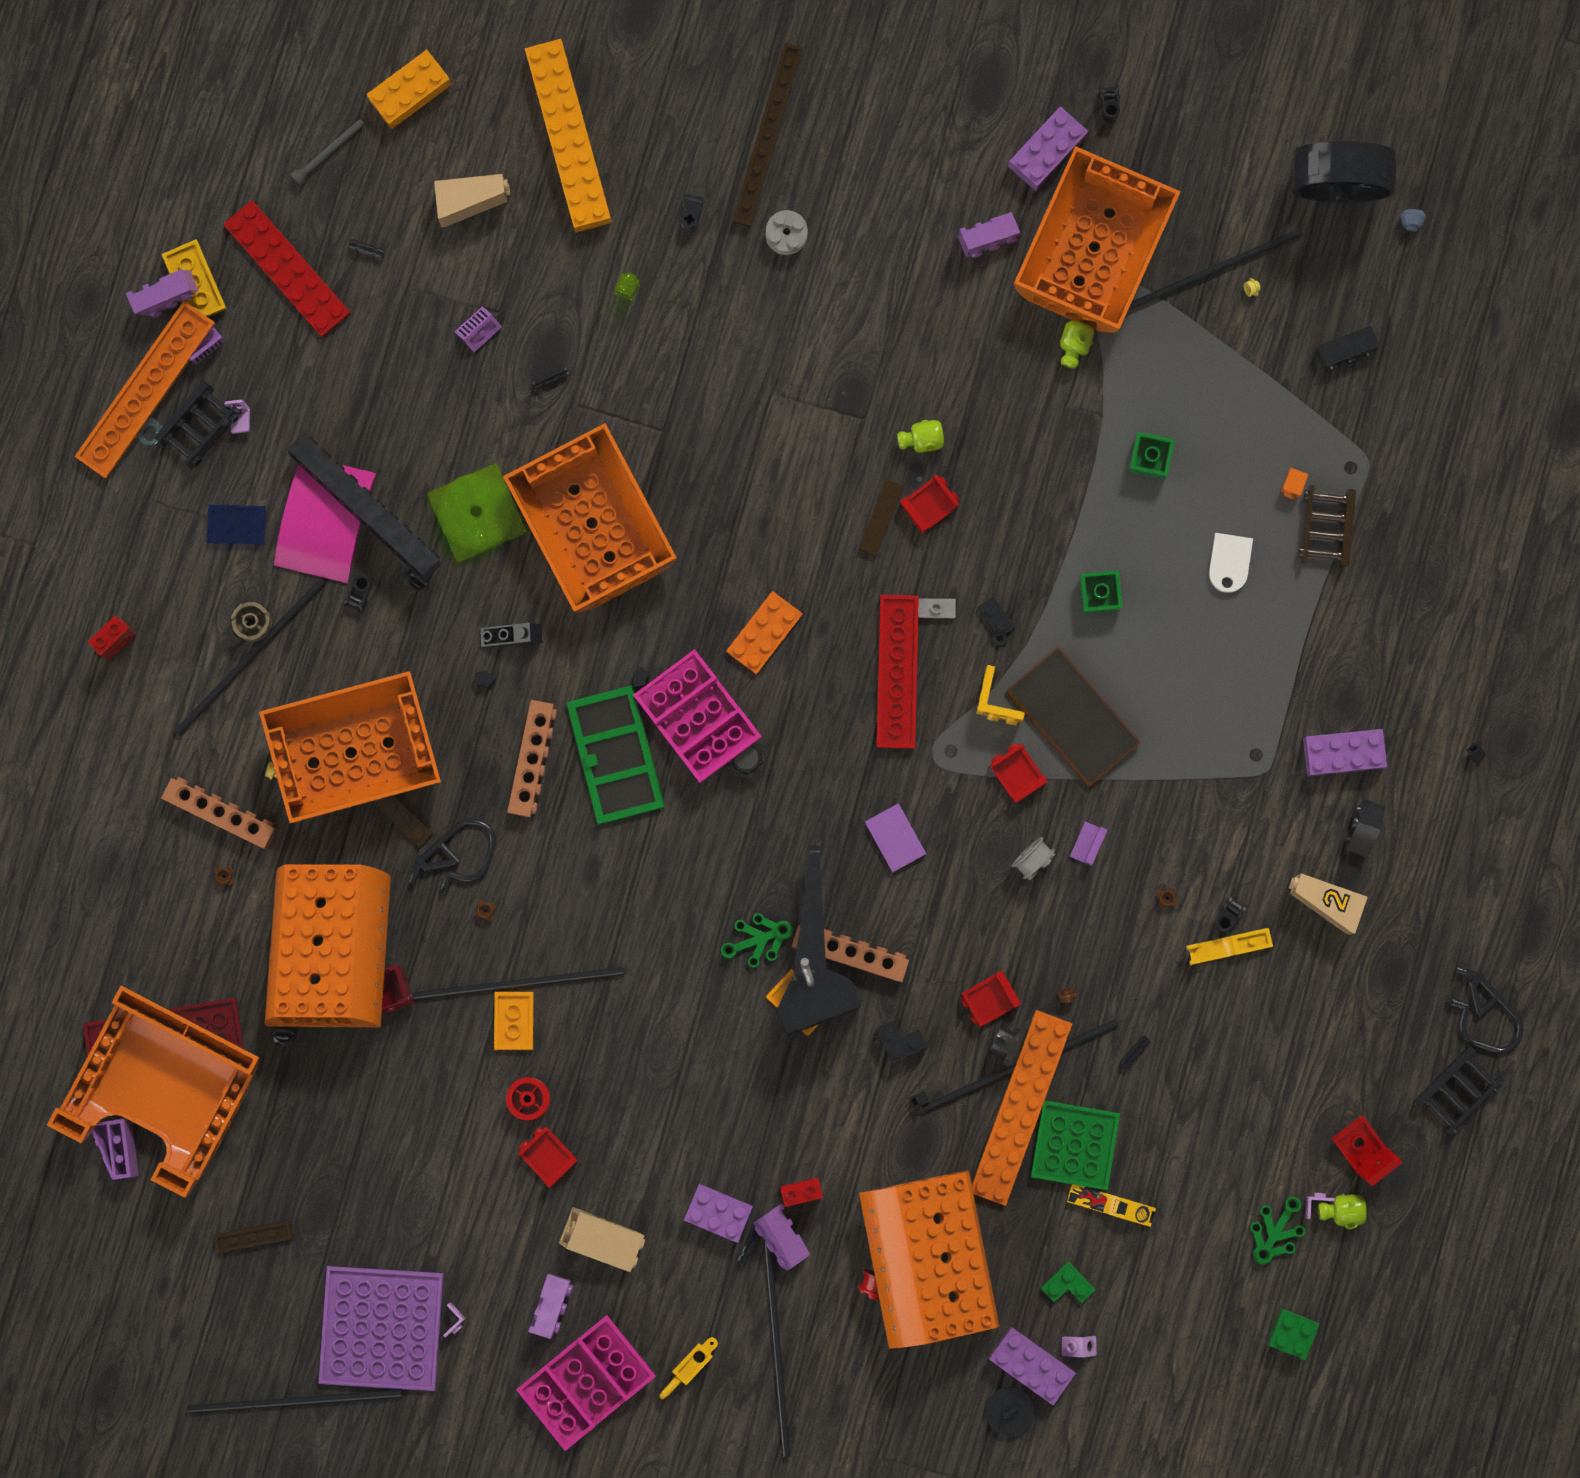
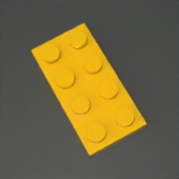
M197 239L162 254L170 274L180 269L189 270L192 274L198 292L193 294L191 299L186 300V303L206 317L227 309Z

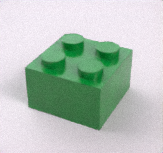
M1137 432L1128 472L1166 480L1175 439Z
M1119 570L1080 574L1079 581L1083 614L1115 612L1123 609Z
M1280 1308L1266 1344L1306 1360L1320 1323Z

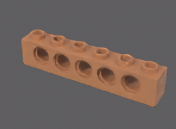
M535 700L530 701L508 807L509 814L532 818V814H536L538 803H535L536 795H540L542 786L539 784L540 776H544L545 772L543 760L548 757L549 753L547 741L552 738L553 728H550L552 720L555 721L557 709H554V704ZM539 717L546 719V723L542 727L536 726V720ZM534 736L542 737L540 745L535 746L532 744ZM535 754L538 756L536 764L528 763L530 755ZM527 773H532L534 775L533 782L526 783L524 776ZM523 792L530 793V799L527 802L520 800V795Z
M180 777L177 780L170 779L161 799L263 849H268L277 829L273 828L274 823L263 819L261 822L255 819L257 815L247 810L243 813L239 811V806L231 802L226 805L221 802L223 798L213 793L210 797L204 794V789L196 785L192 788L187 785L188 781ZM188 790L190 798L183 801L181 795L184 791ZM201 799L207 800V806L204 809H200L198 805ZM219 807H223L225 810L222 817L216 816V810ZM240 815L242 822L240 825L235 826L233 818ZM253 824L259 826V831L256 834H251L250 827Z
M798 925L792 948L797 949L800 925ZM824 929L826 959L902 983L909 960L905 959L906 955L895 952V955L887 953L888 949L879 946L873 949L869 947V943L860 940L857 944L851 942V938L840 934V937L832 936V931ZM829 941L837 942L838 949L831 952L827 949ZM852 946L856 949L857 953L854 957H848L845 954L847 947ZM868 952L873 953L875 956V960L872 963L864 961V955ZM885 958L893 961L891 969H885L882 966V961Z

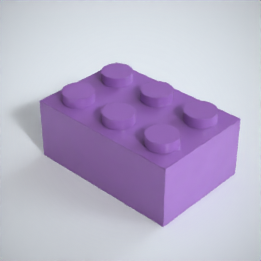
M699 1183L684 1221L738 1243L753 1206Z

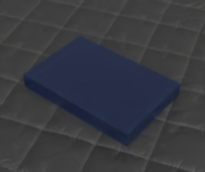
M208 505L207 543L265 545L266 506Z

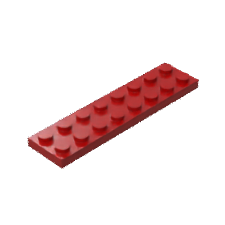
M253 200L223 224L322 338L351 314Z
M880 595L877 748L915 749L919 596Z

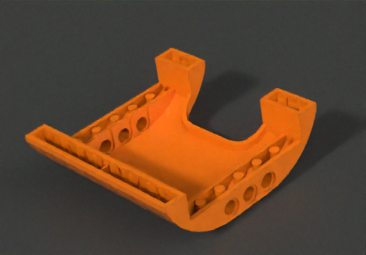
M120 986L112 1001L115 1004L61 1108L54 1110L47 1126L79 1143H83L99 1122L110 1115L122 1116L160 1136L167 1146L164 1162H159L150 1180L186 1198L205 1172L231 1125L254 1078L260 1057Z

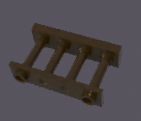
M1310 485L1308 490H1305L1304 501H1307L1303 546L1299 547L1298 552L1301 563H1306L1308 557L1336 559L1339 562V567L1347 568L1349 566L1356 499L1355 489H1348L1346 494L1343 495L1314 493V485ZM1313 500L1342 503V505H1345L1344 513L1312 511ZM1311 519L1340 522V524H1343V529L1339 533L1310 530ZM1309 538L1336 540L1338 543H1341V550L1333 552L1308 549Z

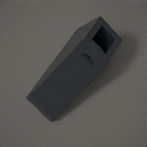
M529 622L480 628L481 647L520 646L542 643L541 624Z

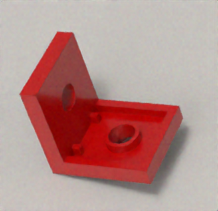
M1363 1115L1331 1138L1354 1171L1371 1186L1403 1163L1395 1153L1384 1145ZM1357 1138H1362V1145L1359 1147H1355V1140Z

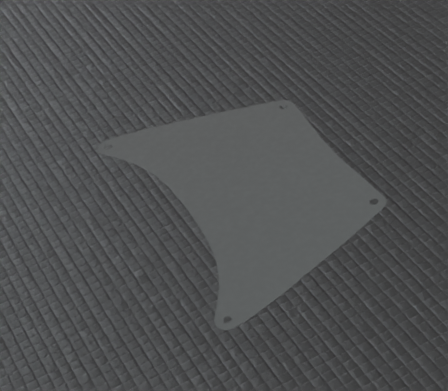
M1139 285L1133 300L1152 292ZM1159 297L1127 311L1119 331L1114 333L1096 331L1103 363V419L1096 459L1071 543L1048 603L1026 647L998 684L989 692L987 704L1023 712L1007 694V689L1012 687L1059 647L1141 742L1100 777L1099 780H1178L1258 776L1267 772L1274 761L1302 649L1324 582L1334 560L1308 557L1306 563H1301V558L1298 557L1299 547L1303 546L1307 501H1304V492L1308 490L1310 485H1314V493L1343 495L1346 494L1348 489H1355L1356 506L1365 484L1370 464L1366 454L1356 444L1318 413L1190 317ZM1137 432L1175 439L1166 480L1128 472ZM1350 461L1357 465V471L1352 475L1346 473L1344 469L1345 464ZM1290 468L1308 474L1301 496L1295 499H1289L1284 496V493L1280 492ZM1313 500L1312 511L1341 514V512L1344 513L1345 505L1336 502ZM1311 519L1310 530L1339 533L1343 529V524H1340V522ZM1215 533L1253 538L1247 580L1239 590L1232 593H1224L1217 590L1209 579V567ZM1309 538L1308 549L1337 552L1341 543H1338L1336 540ZM1119 570L1123 609L1115 612L1083 614L1079 581L1080 574ZM1223 578V587L1230 588L1232 586L1231 579ZM1057 658L1020 689L1017 694L1038 715L1077 680ZM1083 687L1042 721L1064 748L1105 714L1098 704L1093 709L1086 704L1084 700L1090 695ZM978 704L947 728L935 740L932 748L934 762L943 769L961 774L996 777L990 768V764L993 763L991 759L998 754L1004 756L1008 753L1007 749L1015 743L1018 746L1023 744L1024 749L1046 779H1081L1025 714L1022 723H1018L1017 726L1006 724V720L999 719L996 722L987 720V716L976 714ZM1110 719L1074 749L1070 755L1090 777L1130 741ZM948 745H954L958 750L957 755L953 758L945 755L944 750ZM1253 749H1259L1263 753L1262 759L1258 762L1250 759L1249 755Z

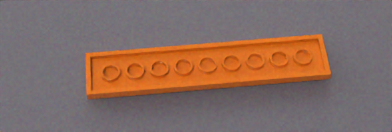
M183 301L74 457L107 479L191 360L190 357L196 353L216 323Z
M1035 1010L972 1182L973 1194L1006 1206L1073 1023Z

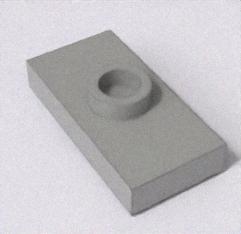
M919 599L918 618L955 619L956 599Z

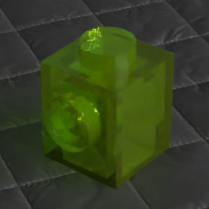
M629 272L627 274L621 273L614 289L615 295L633 302L640 286L637 276Z

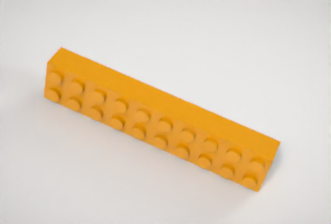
M558 39L525 48L575 233L612 223L562 40Z

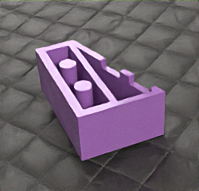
M1012 212L992 218L984 224H981V222L976 223L975 227L966 230L965 227L961 228L958 238L966 257L977 258L988 249L989 251H994L1000 248V245L1003 243L1011 244L1016 242L1020 236V231Z
M180 269L160 278L159 282L150 287L149 284L143 285L144 290L137 293L127 292L126 295L134 314L157 317L162 314L163 310L176 307L178 302L191 299L193 294L198 292L191 272Z
M120 1119L99 1122L92 1131V1134L95 1138L96 1146L99 1147L103 1155V1161L112 1180L139 1176L132 1121Z
M781 1203L753 1224L758 1235L763 1236L767 1242V1248L777 1256L779 1265L787 1271L810 1254L800 1235H796L790 1227L793 1223L791 1219H786L782 1210L785 1208Z
M548 1273L537 1309L534 1313L532 1325L528 1332L549 1339L554 1336V1333L558 1334L561 1326L558 1320L560 1315L564 1316L567 1307L564 1301L566 1296L570 1297L573 1285H570L571 1280Z

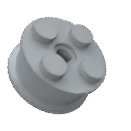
M784 210L777 212L769 219L766 226V241L769 247L781 255L797 253L806 243L807 224L803 217L794 211ZM788 231L790 234L785 235L783 232Z
M1043 837L1034 841L1011 865L1012 867H1017L1023 873V879L1031 880L1038 873L1037 871L1040 867L1045 868L1051 862L1050 859L1055 855V850H1050L1043 842Z

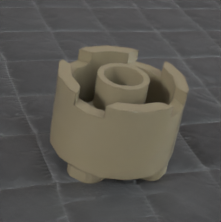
M256 602L240 604L231 616L233 631L240 638L248 642H259L272 629L273 622L270 613ZM249 619L254 620L255 624L250 625L248 623Z

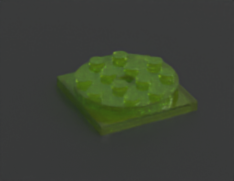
M497 463L471 474L461 476L451 483L427 493L457 563L527 533ZM474 506L480 507L482 510L481 514L477 517L471 514Z

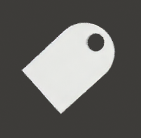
M1221 533L1214 534L1209 579L1217 590L1224 593H1232L1239 590L1245 584L1248 576L1253 538ZM1223 578L1231 579L1232 586L1230 588L1223 587Z

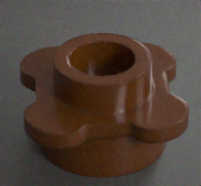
M232 867L215 868V884L217 886L222 884L230 886L234 883Z
M1173 888L1165 891L1159 890L1156 893L1160 901V908L1165 909L1166 906L1177 905L1178 901L1175 899V890Z
M483 900L478 901L475 917L478 919L484 918L487 921L493 920V911L496 909V905L494 903H485Z
M1064 988L1057 995H1059L1062 1003H1070L1076 1000L1078 993L1073 988Z

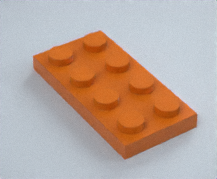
M772 591L726 652L757 675L803 613Z

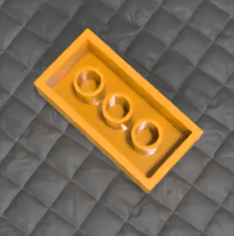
M425 50L366 95L392 130L452 84L450 78L429 51Z

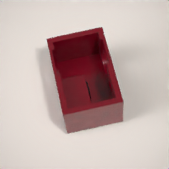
M398 964L384 968L386 973H384L381 1016L415 1005L404 968Z

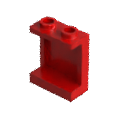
M937 474L910 496L903 498L899 503L922 534L959 507V497L954 491L950 492L948 490L946 480L942 476L938 477Z
M114 616L88 643L100 656L110 661L137 634L123 620L121 621L117 616Z
M1017 743L1007 749L1008 753L1004 756L998 754L991 759L993 763L990 764V768L1015 804L1048 782L1024 749V745L1020 744L1018 746Z
M1003 971L961 993L962 998H960L965 1009L969 1007L972 1012L970 1018L974 1025H979L980 1027L1021 1005Z
M539 1127L532 1134L534 1138L530 1142L526 1140L519 1146L520 1152L518 1155L524 1159L550 1188L578 1159L548 1127L544 1129Z
M818 1177L781 1186L785 1207L823 1198Z

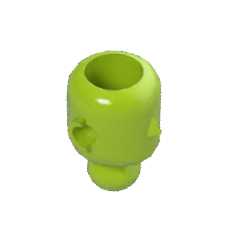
M1075 320L1066 323L1060 340V347L1066 351L1065 355L1061 358V365L1075 369L1079 364V355L1085 356L1089 353L1094 337L1092 326Z
M924 420L913 424L909 433L904 431L897 433L899 448L907 449L909 446H914V450L918 453L942 449L944 446V435L941 423L937 420Z
M1342 1194L1335 1197L1333 1204L1326 1202L1318 1204V1217L1320 1220L1326 1221L1329 1218H1334V1222L1338 1226H1345L1347 1229H1354L1366 1221V1202L1361 1195Z

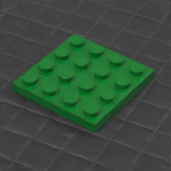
M1044 1100L1031 1177L1108 1190L1120 1113Z

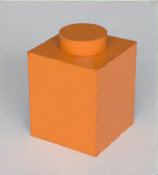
M1290 468L1280 492L1284 493V496L1289 499L1299 498L1308 474Z

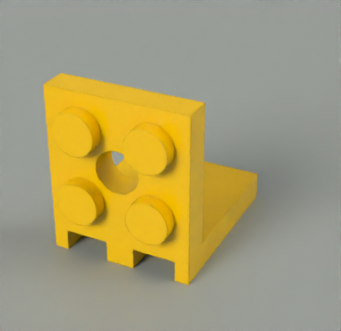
M987 665L976 714L987 716V720L998 722L999 719L1006 720V724L1017 726L1018 723H1022L1025 712L987 704L995 669L994 666Z

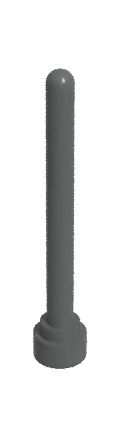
M362 120L356 121L302 170L299 169L290 174L292 179L301 186L306 182L307 175L364 125V122Z

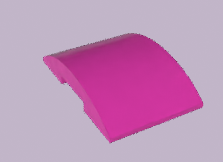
M299 465L283 514L274 566L348 584L362 524ZM342 465L345 469L344 471L348 475L352 474L362 488L366 487L372 492L376 473Z
M695 649L634 694L636 700L699 783H702L762 738Z
M606 1315L516 1390L566 1451L616 1408L655 1378L656 1375L608 1315Z

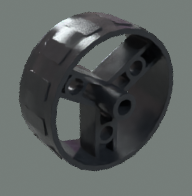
M1330 141L1304 145L1293 151L1292 192L1297 197L1319 202L1359 203L1386 199L1394 194L1396 186L1395 150L1390 147L1368 142Z

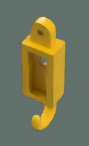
M715 1338L707 1339L703 1345L698 1343L672 1371L676 1376L660 1393V1399L668 1397L681 1382L687 1385L713 1357L710 1353L718 1345ZM697 1351H701L705 1355V1359L701 1363H697L693 1358Z

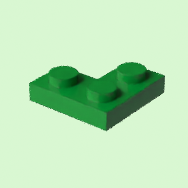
M1069 1261L1041 1287L1053 1302L1069 1290L1083 1303L1095 1291L1092 1285Z

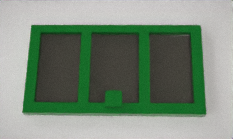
M633 685L566 702L598 825L665 807L638 702L634 697Z

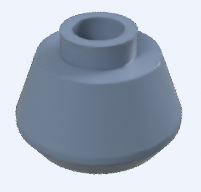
M1407 209L1400 214L1403 227L1407 231H1418V228L1422 227L1426 215L1422 210Z

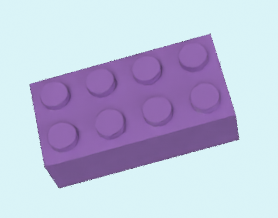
M1060 106L1009 161L1008 167L1032 189L1037 191L1059 168L1065 158L1067 159L1072 154L1075 146L1078 147L1085 140L1088 130Z
M1383 729L1307 736L1303 738L1307 777L1379 770L1387 767Z
M1012 1326L1009 1327L988 1357L989 1360L1052 1405L1055 1404L1076 1374L1072 1369Z

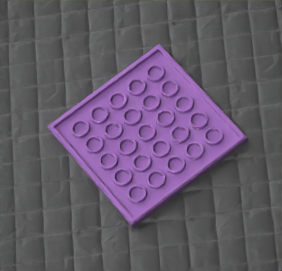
M327 1266L318 1384L436 1391L444 1273Z

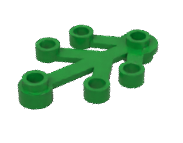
M756 913L753 916V922L756 925L762 924L772 929L764 933L747 925L743 920H738L735 922V929L755 937L737 944L725 943L721 948V953L726 958H732L736 955V952L757 944L753 955L748 959L749 966L756 968L760 963L759 959L767 941L775 938L771 950H768L766 953L767 959L774 961L777 959V952L782 941L790 938L793 928L789 922L779 921L775 923L764 918L762 914ZM758 915L762 917L760 923L755 922V917ZM742 922L744 928L738 929L737 923ZM781 927H786L787 932L785 934L779 932ZM727 947L733 949L731 954H726L725 949ZM771 951L776 954L773 959L768 957V953ZM752 958L757 959L755 966L750 964Z
M1288 1197L1285 1200V1210L1275 1227L1271 1217V1207L1268 1205L1260 1207L1259 1212L1264 1218L1268 1239L1264 1244L1261 1235L1262 1225L1259 1222L1250 1224V1231L1254 1234L1257 1245L1253 1252V1257L1257 1263L1268 1264L1273 1256L1295 1252L1296 1247L1292 1242H1286L1281 1247H1272L1276 1241L1305 1235V1228L1301 1225L1282 1231L1292 1212H1297L1301 1208V1202L1298 1198ZM1290 1201H1295L1296 1205L1294 1208L1289 1207ZM1265 1207L1269 1209L1267 1215H1264L1262 1212ZM1254 1224L1259 1225V1230L1256 1232L1252 1228ZM1302 1228V1234L1297 1235L1296 1229ZM1288 1244H1291L1293 1246V1249L1290 1252L1286 1250V1246ZM1261 1251L1266 1252L1265 1258H1260L1259 1254Z

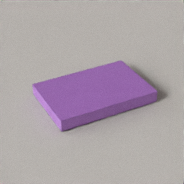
M899 803L865 821L892 873L926 855Z

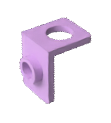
M243 400L226 401L225 406L229 409L233 407L232 405H241L237 408L242 413L238 421L231 424V433L249 432V406Z
M1314 1193V1196H1306L1305 1219H1310L1311 1200L1335 1201V1198L1326 1197L1325 1193Z
M451 1302L447 1306L460 1320L443 1335L444 1337H447L451 1332L453 1334L458 1332L463 1327L460 1323L466 1319Z
M1096 1336L1062 1337L1063 1356H1096ZM1089 1341L1092 1344L1090 1352L1087 1349V1344Z

